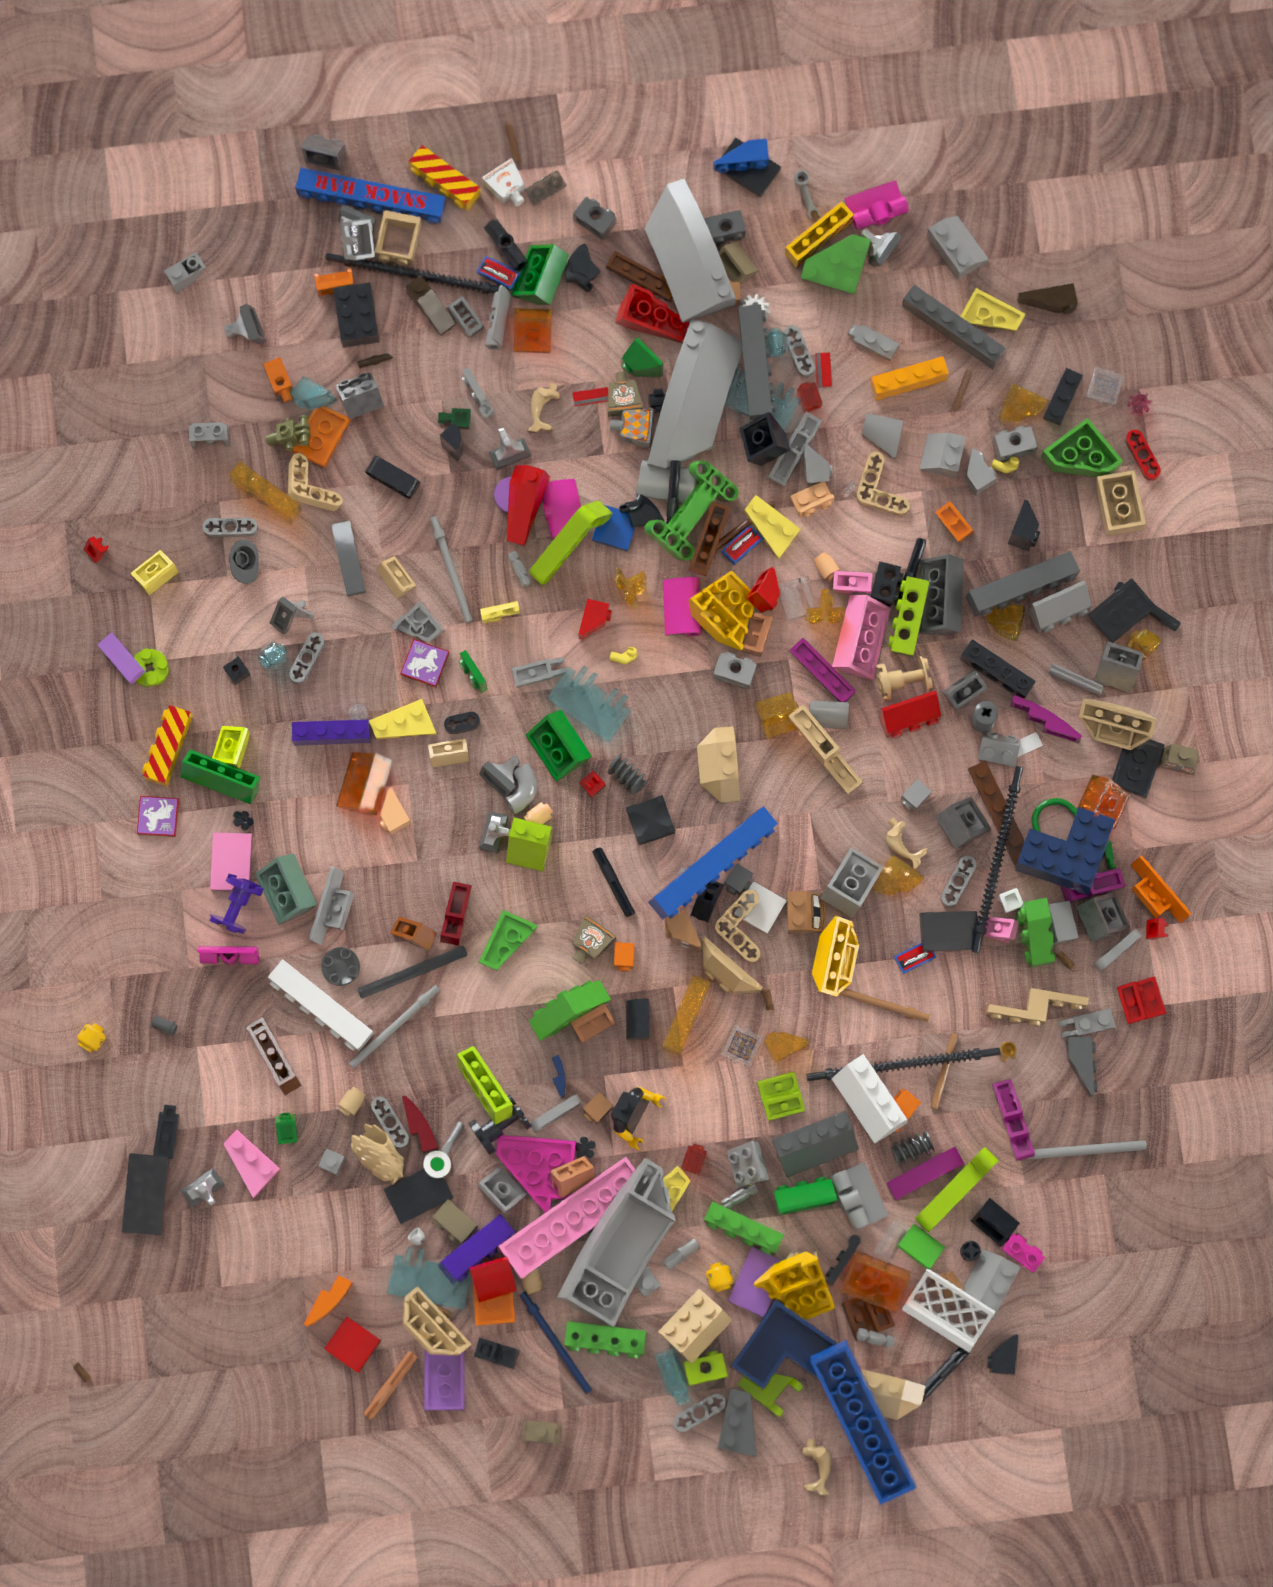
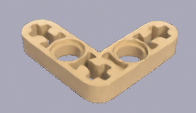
M879 452L871 453L867 459L858 487L857 501L864 506L897 516L906 515L910 507L907 499L876 489L885 459ZM875 457L879 458L878 461L881 463H877L875 470H873L872 460H874ZM873 474L876 480L873 483H868L865 480V476ZM868 487L869 497L863 500L860 494H864L865 488ZM886 497L888 504L885 506L879 505L878 498ZM895 500V505H900V503H903L905 508H903L902 511H899L898 506L893 505L892 508L889 507L891 505V501Z
M296 453L292 456L289 462V497L294 501L326 510H338L343 501L342 497L336 492L308 485V459L301 453ZM294 475L301 476L302 480L296 479ZM311 494H316L319 500L314 499Z
M755 890L745 891L715 924L717 933L749 962L757 961L760 958L761 949L737 925L758 904L760 897ZM747 894H754L755 902H749L746 905L749 907L748 910L742 904H739L740 900L743 903L747 900ZM740 907L743 915L740 918H735L732 915L733 908ZM720 922H728L727 927L731 931L735 928L736 931L728 938L726 935L729 933L726 930H720ZM740 934L743 936L744 941L741 945L734 944V935ZM747 941L750 943L747 947L751 950L754 948L757 950L755 953L757 955L756 958L753 956L749 958V952L746 949L743 952L740 950V948L746 945Z

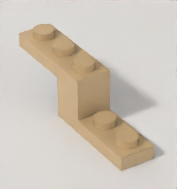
M804 705L788 716L790 721L812 746L811 752L847 795L863 784L862 780L839 754L840 748Z
M1031 988L1028 993L1026 1010L989 1004L986 1014L990 1015L992 1019L1002 1020V1017L1010 1018V1022L1021 1023V1021H1027L1031 1026H1040V1024L1046 1022L1048 1002H1052L1051 1005L1056 1007H1063L1064 1004L1071 1006V1009L1082 1010V1008L1088 1006L1089 998Z

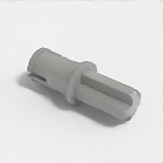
M693 1238L681 1248L677 1247V1251L665 1258L663 1263L670 1270L681 1261H686V1258L700 1249V1246Z

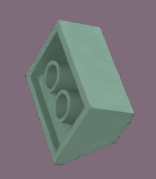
M294 853L275 858L255 873L261 888H264L263 892L278 925L301 916L317 906Z

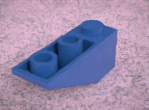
M767 138L748 140L714 161L713 171L724 173L734 169L744 171L747 168L763 169L769 166Z

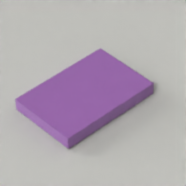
M751 1247L728 1302L764 1318L772 1299L768 1296L769 1293L761 1287L756 1288L753 1284L770 1267L783 1260Z
M424 1350L425 1411L464 1410V1351L458 1356L433 1355Z

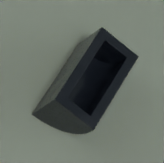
M453 422L440 434L442 447L459 461L463 454L461 432Z
M649 999L626 1001V1040H649Z
M991 1198L986 1201L971 1219L975 1226L1000 1247L1020 1224Z

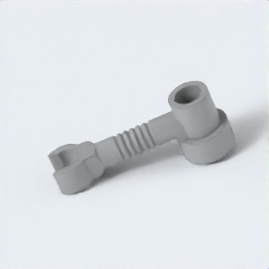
M799 170L795 173L794 182L801 190L808 210L807 217L811 221L810 213L815 212L819 218L820 211L815 207L807 187L809 174L804 170Z

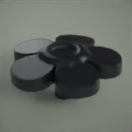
M236 811L233 814L235 818L233 824L236 827L241 825V829L244 831L254 824V820L249 817L247 811H242V813Z
M581 1137L580 1143H576L575 1150L579 1151L577 1157L581 1158L586 1155L588 1158H592L594 1151L590 1149L596 1147L595 1142H588L587 1137Z

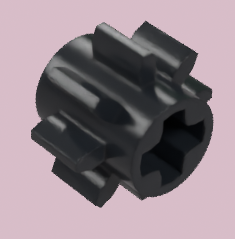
M653 389V394H649V408H654L655 413L661 412L666 393H663V389Z

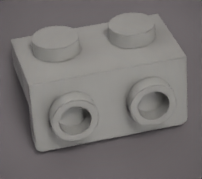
M994 731L983 732L978 759L1015 767L1021 740L1012 735L1000 736Z

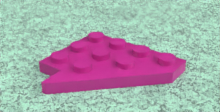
M502 1135L497 1139V1157L545 1213L551 1209V1199L565 1200L571 1195L569 1194L562 1198L558 1195V1187L553 1188L550 1171L574 1161L576 1141Z

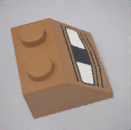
M809 891L787 892V934L822 933L826 928L825 901L820 899L821 893Z
M687 910L677 913L671 919L669 917L665 918L663 931L667 939L670 938L672 943L696 953L701 952L702 945Z

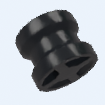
M975 1241L965 1242L960 1248L962 1258L966 1261L976 1260L981 1254L980 1245Z

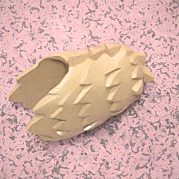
M365 1124L366 1132H364V1136H352L351 1149L361 1164L371 1171L374 1176L382 1181H391L394 1184L398 1178L403 1177L404 1158L396 1151L392 1140L385 1131H382L376 1125Z

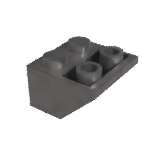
M371 372L361 373L353 379H345L336 384L349 419L384 407Z
M1107 642L1094 682L1131 693L1144 653Z

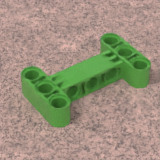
M705 460L694 461L690 464L689 473L698 481V484L670 522L666 524L662 520H651L645 525L646 534L675 559L680 561H688L693 558L695 548L685 539L711 505L712 501L716 497L721 501H733L739 495L737 486ZM699 464L702 466L701 474L697 470ZM713 476L716 478L715 485L711 482ZM727 488L730 490L729 497H727L725 494V490ZM655 524H657L659 527L657 533H655L653 530ZM669 536H671L673 539L671 545H669L667 542ZM682 548H685L687 551L685 557L681 553Z

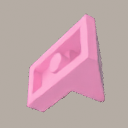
M834 571V591L847 595H853V592L871 593L872 573Z
M988 917L990 918L987 920L988 926L985 927L987 932L983 936L1006 943L1015 939L1019 921Z

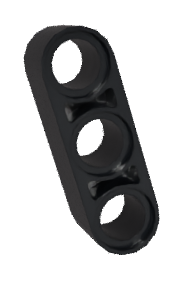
M374 456L365 470L368 476L408 499L412 498L421 484L418 479L379 456Z

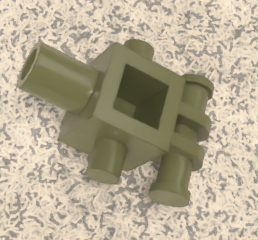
M307 415L299 416V424H296L291 418L285 419L284 423L276 425V433L266 435V443L268 446L280 444L286 451H293V447L299 445L308 446V438L310 437L309 417Z

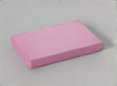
M213 833L210 890L232 891L233 885L225 881L228 873L237 875V879L245 878L250 880L251 833Z

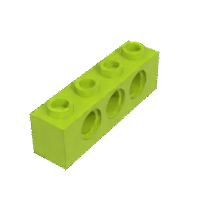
M908 576L906 581L902 580L900 591L903 592L902 599H898L896 610H899L898 618L894 617L892 629H895V633L889 639L888 647H891L890 652L913 657L930 581ZM909 593L916 594L917 601L914 603L909 602L907 595ZM907 611L911 612L913 614V620L905 621L903 619V613ZM901 630L908 631L909 638L902 640L899 637V632Z
M472 1046L458 1053V1069L494 1124L496 1125L512 1117L511 1101L476 1048Z

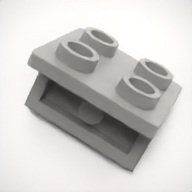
M751 1141L727 1151L737 1188L769 1180L759 1142Z

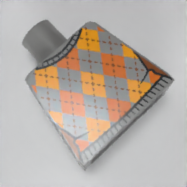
M653 409L624 410L622 420L611 419L610 430L621 431L620 441L650 448Z

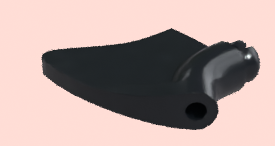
M581 244L571 254L566 264V282L576 283L586 292L592 290L593 284L591 281L601 273V270L592 262L587 245Z
M638 494L634 501L626 502L619 506V511L622 514L626 513L628 515L632 528L645 527L646 523L651 520L664 521L655 504L642 494ZM655 524L653 529L658 531V525Z

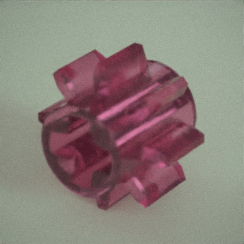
M1138 391L1136 396H1130V400L1133 402H1129L1127 406L1132 408V414L1136 412L1141 416L1143 411L1149 412L1150 408L1147 405H1151L1152 400H1148L1147 393L1144 395Z

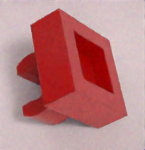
M93 536L88 539L83 550L97 563L102 559L104 553L107 552L109 546L103 547L101 545L103 539H96Z
M594 770L579 782L591 798L606 786Z
M1155 918L1146 920V939L1156 940L1168 937V934H1165V927H1168L1169 924L1165 922V919Z

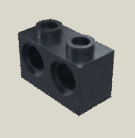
M879 561L871 598L889 607L892 606V602H897L899 591H896V586L901 584L904 574L900 573L901 566ZM891 572L894 578L887 579L884 574ZM887 590L890 593V595L888 597L881 596L880 591Z

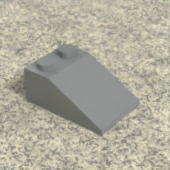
M851 847L820 899L849 917L854 918L884 867Z

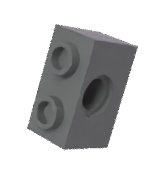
M585 197L573 213V220L601 240H604L616 225L615 214L609 209L605 210L602 208L600 203L593 198ZM599 215L600 218L594 220L591 218V216Z
M741 210L704 219L715 245L724 244L725 241L729 240L739 241L746 236V228ZM726 226L729 227L730 230L724 232L721 230V228Z
M972 670L943 690L942 694L950 706L957 710L988 689L978 672Z

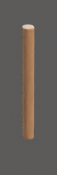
M951 1033L946 1050L948 1054L955 1051L959 1037L958 1034ZM944 1062V1065H942L931 1103V1108L938 1109L951 1062L949 1064Z

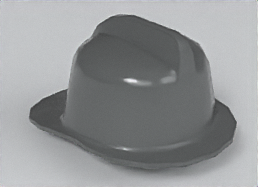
M244 539L235 542L229 554L231 574L238 582L243 584L252 583L258 576V549L249 540Z

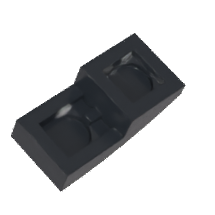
M479 1337L474 1357L514 1369L520 1350Z

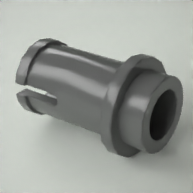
M157 1015L151 1024V1027L166 1032L168 1036H173L178 1027L174 1021H167Z

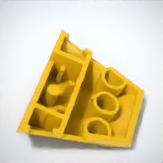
M730 571L689 599L691 616L717 642L741 651L744 646L742 644L744 636L748 632V621L752 617L754 606L746 599L751 589L733 571Z
M806 1251L775 1263L753 1284L756 1288L761 1287L769 1293L768 1296L771 1299L776 1298L785 1307L804 1320L833 1310L835 1307L817 1257Z

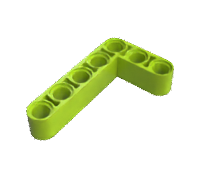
M599 500L581 506L531 567L529 574L542 586L545 585L587 533L593 528L604 525L613 513Z
M984 1147L923 1209L915 1220L930 1232L999 1160Z

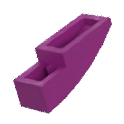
M1119 868L1097 873L1090 895L1060 887L1064 900L1072 903L1126 886Z

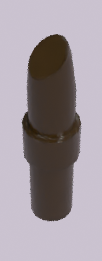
M389 353L378 356L374 355L371 358L357 361L359 368L390 360L393 356Z

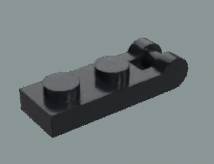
M852 1235L849 1238L847 1250H841L836 1258L839 1262L835 1268L831 1266L825 1276L828 1278L826 1283L833 1286L859 1246L861 1239L858 1235Z

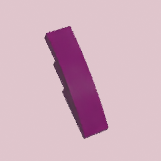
M1016 695L1013 696L1010 706L1028 712L1027 720L1043 724L1042 732L1079 744L1082 735L1067 722L1034 702Z
M1008 1079L993 1083L992 1086L1016 1161L1034 1157L1035 1151L1012 1080Z

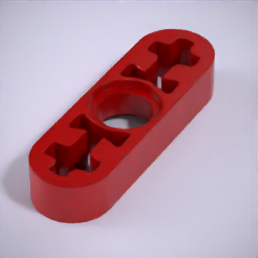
M1137 429L1130 430L1127 433L1125 442L1144 478L1149 481L1156 480L1160 475L1161 468L1142 432ZM1132 435L1134 437L1138 436L1137 443L1139 447L1136 450L1134 449L1137 446L1136 442L1130 440ZM1139 451H1146L1148 458L1145 460L1138 457ZM1150 460L1152 461V462H1150V464H1149L1150 468H1151L1152 470H1153V469L1156 470L1155 473H1154V475H1153L1152 473H1149V474L1147 473L1148 470H1149V467H1148L1147 463H1148Z

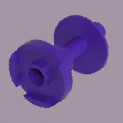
M228 873L225 881L233 885L228 898L231 900V903L224 918L211 914L209 921L217 925L222 924L231 932L244 934V931L247 929L235 923L241 907L247 905L251 894L261 896L264 888L245 878L237 879V875Z

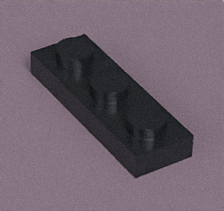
M1069 368L1065 369L1043 419L1056 425H1061L1081 382L1082 374Z

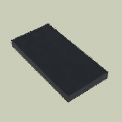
M129 1153L122 1232L162 1235L169 1156Z

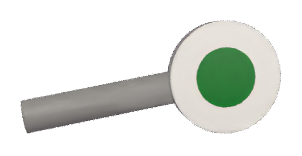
M457 1123L441 1151H432L425 1157L423 1168L428 1176L438 1179L444 1177L449 1172L451 1162L447 1155L465 1127L463 1123Z

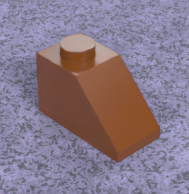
M400 916L390 933L426 950L430 949L437 935L435 931L422 923Z

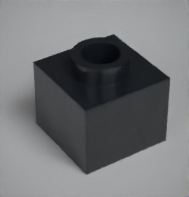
M239 656L223 666L224 671L234 685H237L251 675ZM238 666L239 670L234 672L233 669Z

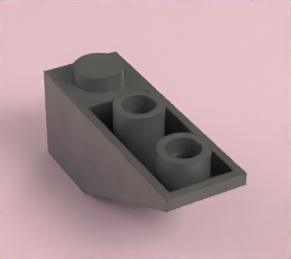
M1068 1037L1066 1039L1067 1060L1088 1096L1093 1097L1094 1092H1097V1080H1094L1093 1073H1096L1097 1066L1096 1061H1093L1092 1054L1096 1051L1095 1042H1092V1037Z

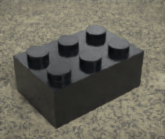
M371 283L334 287L342 347L379 343Z

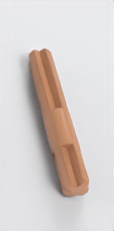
M409 1351L365 1410L364 1416L369 1420L376 1416L417 1359L413 1352Z

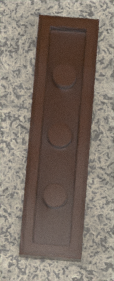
M614 251L606 264V269L671 303L673 297L665 277Z

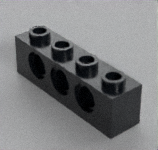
M973 639L960 657L962 662L1012 695L1023 699L1027 697L1036 682Z

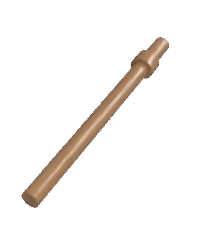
M844 989L839 994L903 1014L909 1019L916 1018L928 1022L930 1017L929 1014L916 1011V1008L910 1006L908 1008L852 990Z

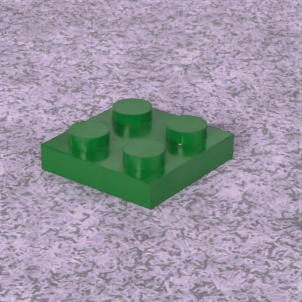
M464 650L459 653L461 659L459 660L460 668L465 675H470V683L475 691L479 689L481 694L487 691L486 680L468 652Z

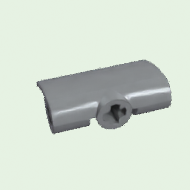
M502 285L499 286L498 292L494 294L493 312L489 316L491 328L487 332L485 347L492 350L502 349L504 332L507 326L511 294Z
M642 460L636 495L642 494L649 498L667 501L670 468L663 470L648 466V461ZM681 466L678 498L679 503H684L693 491L696 479L690 475L689 468Z
M864 1162L830 1176L838 1194V1202L842 1210L846 1212L854 1231L888 1216Z

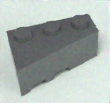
M730 1389L718 1449L757 1457L750 1393Z

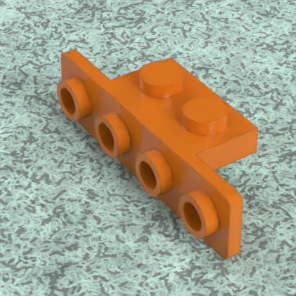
M1142 855L1131 864V867L1142 878L1131 890L1155 918L1169 910L1178 922L1182 923L1191 915L1188 908Z

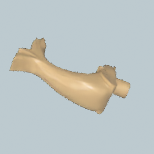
M550 383L549 389L539 387L534 391L531 399V413L534 424L528 429V432L538 433L540 430H553L552 426L541 422L539 416L546 402L551 399L560 398V393L556 391L558 384Z
M893 817L888 821L893 828L885 834V841L895 853L909 859L914 870L921 864L920 858L925 856L927 848L915 854L909 853L901 841V831L905 828L906 823L903 821L898 823Z
M807 1439V1447L803 1448V1454L810 1455L816 1460L819 1466L820 1479L818 1482L804 1485V1489L807 1491L817 1490L820 1495H829V1492L825 1489V1482L831 1470V1453L825 1446H815V1439Z

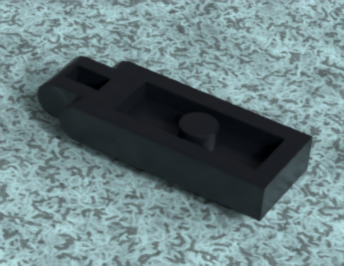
M164 1105L163 1112H159L153 1155L169 1156V1159L174 1158L179 1114H176L177 1106Z

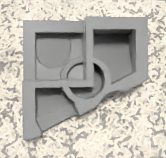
M866 413L862 436L874 442L875 446L879 449L882 448L890 454L891 458L895 459L903 420Z
M418 602L407 614H404L392 625L393 629L400 630L429 643L446 630L422 602Z

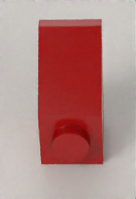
M773 567L760 573L746 597L761 613L773 610L777 606V600L781 595L776 572Z
M587 598L578 634L579 639L583 640L605 627L606 621H610L612 610H609V603Z

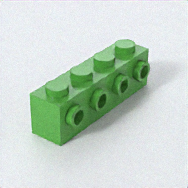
M715 1202L711 1203L704 1219L707 1227L716 1231L718 1228L724 1230L725 1235L733 1239L737 1236L743 1239L742 1243L751 1247L756 1245L761 1248V1252L771 1255V1253L776 1254L784 1234Z
M567 1321L565 1346H568L570 1351L580 1352V1348L588 1349V1353L600 1354L601 1350L608 1351L607 1355L619 1356L620 1353H626L628 1358L639 1359V1355L643 1356L646 1331Z

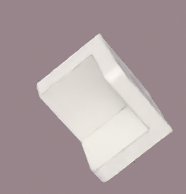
M1017 888L999 894L997 897L998 902L1001 901L1005 913L1019 910L1023 904Z

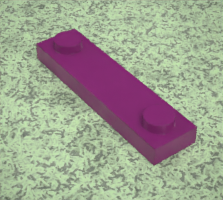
M804 638L789 650L839 702H847L856 693V690Z

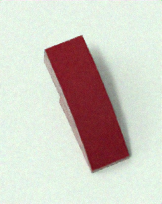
M453 882L440 942L459 946L472 885Z
M406 1095L402 1096L410 1135H419L423 1154L439 1150L430 1125L421 1111Z

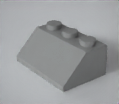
M958 216L945 218L928 228L927 238L958 280L989 261Z
M1085 581L1032 604L1029 615L1038 633L1043 631L1048 633L1055 629L1054 626L1060 623L1061 625L1068 624L1072 621L1071 618L1076 616L1080 618L1089 613L1092 604Z
M983 1249L964 1285L966 1289L964 1292L994 1310L995 1313L991 1318L993 1320L1020 1266ZM958 1300L959 1304L970 1308L967 1300ZM982 1310L975 1311L985 1318L989 1315Z

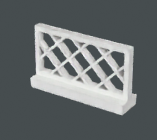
M930 1269L926 1270L902 1308L903 1311L967 1352L971 1351L995 1313L994 1310ZM929 1276L934 1279L937 1286L927 1288L926 1278ZM942 1289L951 1290L954 1297L944 1298ZM938 1290L940 1299L931 1301L928 1292ZM925 1292L927 1301L920 1302L914 1297L917 1293ZM958 1300H967L970 1308L961 1309ZM955 1301L957 1310L947 1311L945 1302ZM941 1303L944 1312H935L932 1304ZM982 1310L989 1315L986 1319L978 1320L975 1311ZM972 1312L974 1321L964 1322L962 1313ZM958 1314L961 1323H952L949 1315ZM975 1325L976 1335L973 1336L968 1333L966 1326Z

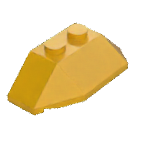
M838 916L832 919L819 936L812 975L819 992L837 997L840 992L851 984L859 948L857 936L853 929V922Z

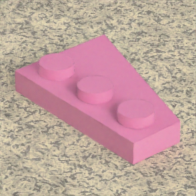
M238 1130L224 1143L252 1197L255 1198L277 1174L280 1168Z

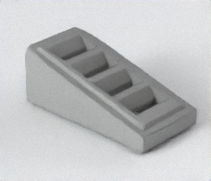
M463 296L446 307L469 337L484 327ZM462 305L463 308L456 312L455 308ZM466 310L468 313L461 318L459 315ZM471 316L473 319L465 324L463 321ZM476 322L477 325L469 330L468 326Z

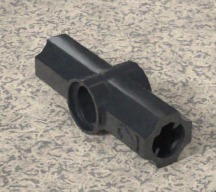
M498 219L489 221L484 230L497 246L499 254L505 257L514 271H520L525 268L528 260L515 244L513 236L507 233Z

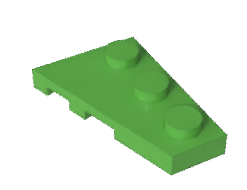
M503 910L479 963L497 971L538 928V925Z

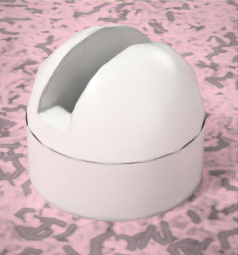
M416 1228L409 1234L408 1239L414 1245H421L420 1241H425V1234L420 1228Z

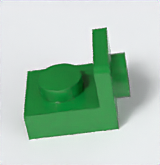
M285 1112L276 1116L275 1125L278 1145L298 1142L295 1114Z

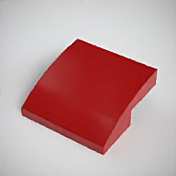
M1156 976L1117 987L1128 1024L1167 1014Z
M507 1256L469 1268L479 1303L517 1291Z
M346 1316L324 1349L359 1373L381 1340Z

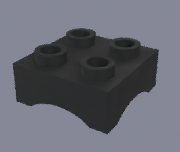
M663 795L626 807L639 846L675 834V828Z

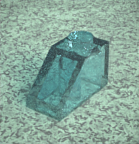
M304 376L290 393L295 399L293 402L300 408L306 407L309 410L330 405L337 401L330 390Z

